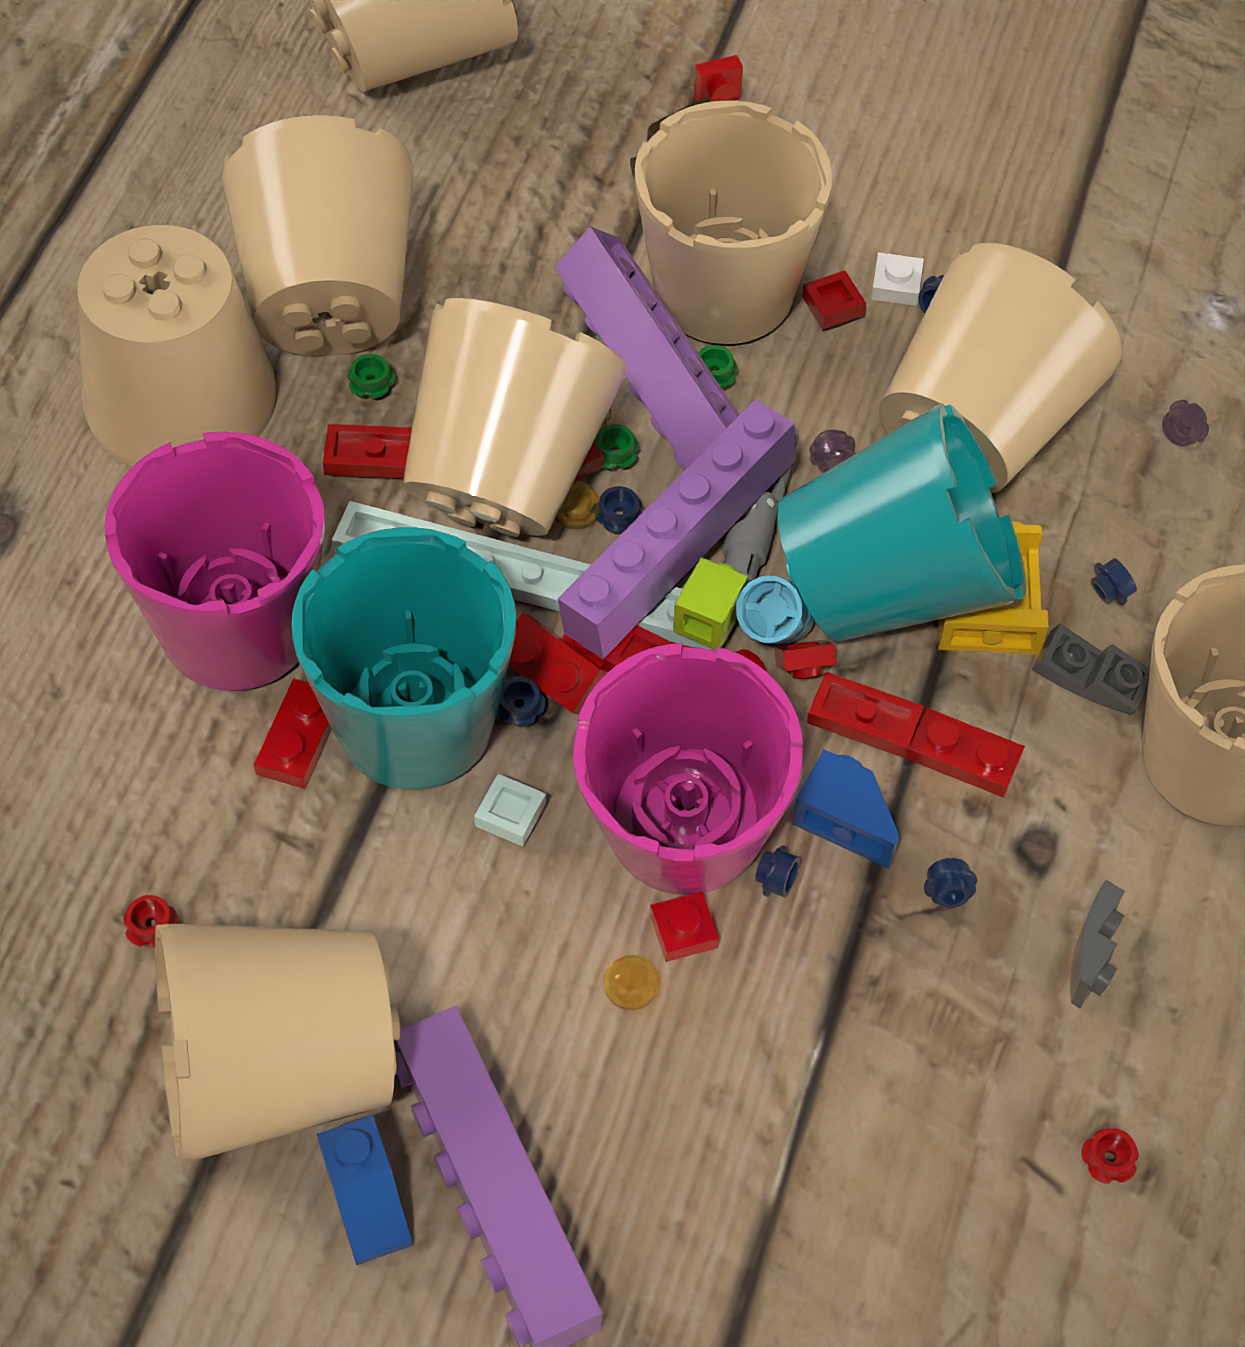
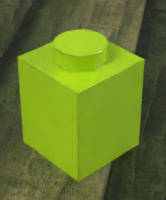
M701 557L675 602L673 632L717 650V647L722 648L737 620L736 603L741 591L747 585L748 576L739 573L728 564L714 563Z

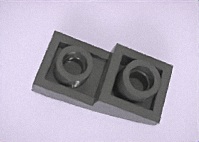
M1058 624L1050 631L1032 667L1033 671L1080 697L1127 714L1136 712L1148 686L1150 671L1148 667L1115 645L1111 644L1101 651L1062 624Z
M1105 880L1093 902L1074 951L1070 977L1071 1003L1080 1009L1091 992L1101 997L1117 971V967L1109 963L1118 945L1111 938L1125 916L1117 911L1125 891Z

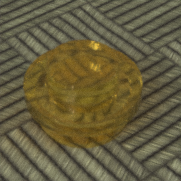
M574 481L555 520L563 527L569 529H584L591 526L597 521L596 518L599 515V496L588 484Z
M626 955L608 966L604 974V992L609 1001L615 1006L624 1010H639L648 1006L655 999L659 989V976L655 967L646 959L637 955Z

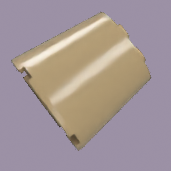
M310 0L313 6L309 10L312 20L321 35L325 33L332 47L331 53L338 68L342 73L346 72L362 92L506 47L516 42L518 38L517 18L511 0Z
M714 101L678 111L660 123V130L648 142L643 141L636 157L635 188L653 287L686 335L705 342L717 344L748 342L771 332L785 319L792 306L831 195L832 168L827 152L819 139L798 120L793 125L786 120L771 115L772 107L745 101Z
M313 115L293 117L269 123L243 137V146L234 154L228 152L224 159L222 182L251 315L259 336L281 350L308 356L345 355L368 349L384 341L397 328L401 312L413 185V167L407 149L396 137L381 128L376 133L357 128L355 126V119L340 116Z
M149 225L122 232L100 245L83 265L77 288L82 407L91 433L99 445L114 458L133 467L144 456L160 446L171 442L172 448L189 442L204 440L203 433L238 432L259 437L267 426L275 407V376L270 359L230 264L222 250L201 233L174 225Z
M997 243L975 244L969 252L964 254L958 253L950 263L880 402L879 416L886 433L889 434L942 403L944 406L951 404L964 418L983 450L998 483V486L989 490L991 493H996L1013 479L1111 377L1118 367L1122 356V345L1117 328L1101 303L1097 300L1090 305L1071 287L1076 279L1055 264L1031 252L1013 246Z
M466 298L446 299L444 306L436 303L429 329L402 484L403 488L425 503L446 511L447 518L461 524L475 526L477 522L488 525L500 533L516 537L519 534L532 536L548 534L624 381L627 372L625 361L609 347L582 332L577 333L575 340L549 330L552 323L551 319L498 303Z
M1245 564L1218 568L1192 579L1176 592L1174 599L1160 616L1152 643L1142 737L1144 766L1158 792L1171 805L1184 814L1203 822L1223 826L1245 825Z
M191 924L156 925L155 966L158 1011H170L172 1044L161 1045L171 1134L175 1155L178 1156V1163L198 1160L391 1104L394 1090V1075H396L397 1071L394 1041L400 1039V1023L396 1005H390L388 964L386 959H382L378 942L372 932Z

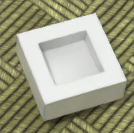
M878 252L871 300L917 306L924 259Z

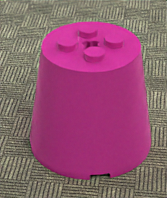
M207 432L203 433L204 440L189 442L172 448L171 442L160 446L148 453L128 470L113 491L108 503L104 523L105 538L109 556L115 570L175 668L190 680L209 688L228 691L246 690L268 684L280 678L299 662L292 638V612L299 589L312 569L317 572L321 568L325 531L324 505L315 485L314 477L301 460L282 446L267 439L245 433Z
M674 643L647 649L627 658L610 670L595 685L583 704L577 719L573 762L581 794L623 867L637 880L656 890L676 895H689L701 891L707 893L719 889L738 878L751 865L790 805L796 792L802 769L803 739L798 717L786 693L756 663L738 653L721 647H717V651L704 648L682 647V643ZM681 805L685 809L680 811L677 809V806ZM693 806L696 807L695 810L688 811V809L692 808Z

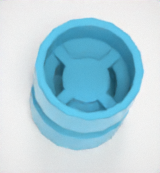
M761 576L750 581L741 591L736 603L737 619L742 630L752 639L763 643L776 645L793 644L802 640L809 633L815 621L792 581L778 576Z

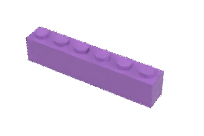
M590 226L556 264L555 269L565 282L563 289L566 294L578 303L586 314L584 320L587 326L601 337L607 347L616 352L627 365L626 377L630 381L628 384L630 392L640 402L645 404L653 416L651 418L653 427L668 439L675 450L673 454L674 459L685 470L740 414L621 239Z
M754 400L558 598L564 634L601 659H604L796 460L795 423L759 401Z
M457 1006L400 1029V1039L394 1041L397 1064L396 1080L401 1088L410 1085L418 1103L411 1105V1110L416 1124L424 1138L433 1134L441 1151V1153L433 1156L437 1170L446 1188L454 1185L457 1186L464 1202L463 1205L457 1207L459 1218L468 1238L473 1240L480 1237L488 1254L487 1257L480 1260L483 1271L492 1291L497 1293L504 1290L513 1310L505 1313V1317L518 1347L529 1344V1347H568L602 1331V1311Z

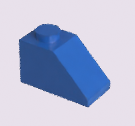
M823 749L796 798L792 824L889 869L894 860L899 833L873 771L863 767L859 761L850 756L836 755Z
M372 1115L318 1133L317 1138L322 1158L356 1265L413 1246L374 1116Z

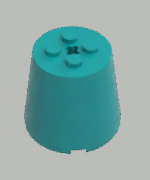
M942 403L929 409L784 496L779 501L777 511L778 527L786 557L788 575L793 585L798 589L807 609L818 626L834 641H843L1007 605L1025 596L1026 577L1024 564L1010 514L1003 517L999 516L989 490L998 486L996 478L970 427L951 404L944 406Z
M399 527L378 530L358 536L337 547V555L326 562L317 572L312 569L299 589L294 603L291 624L296 656L344 754L356 769L380 784L399 789H426L448 783L464 774L480 759L492 735L516 634V611L511 589L505 577L492 560L489 562L485 561L481 556L467 548L466 541L445 532L417 527Z

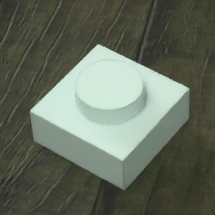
M497 774L474 815L475 827L523 847L546 805V793Z

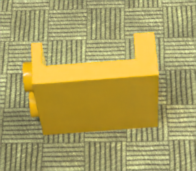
M1012 522L1025 570L1026 593L1024 598L1016 600L1011 604L937 620L938 650L1039 655L1049 628L1048 610H1042L1039 547L1043 537L1042 526Z

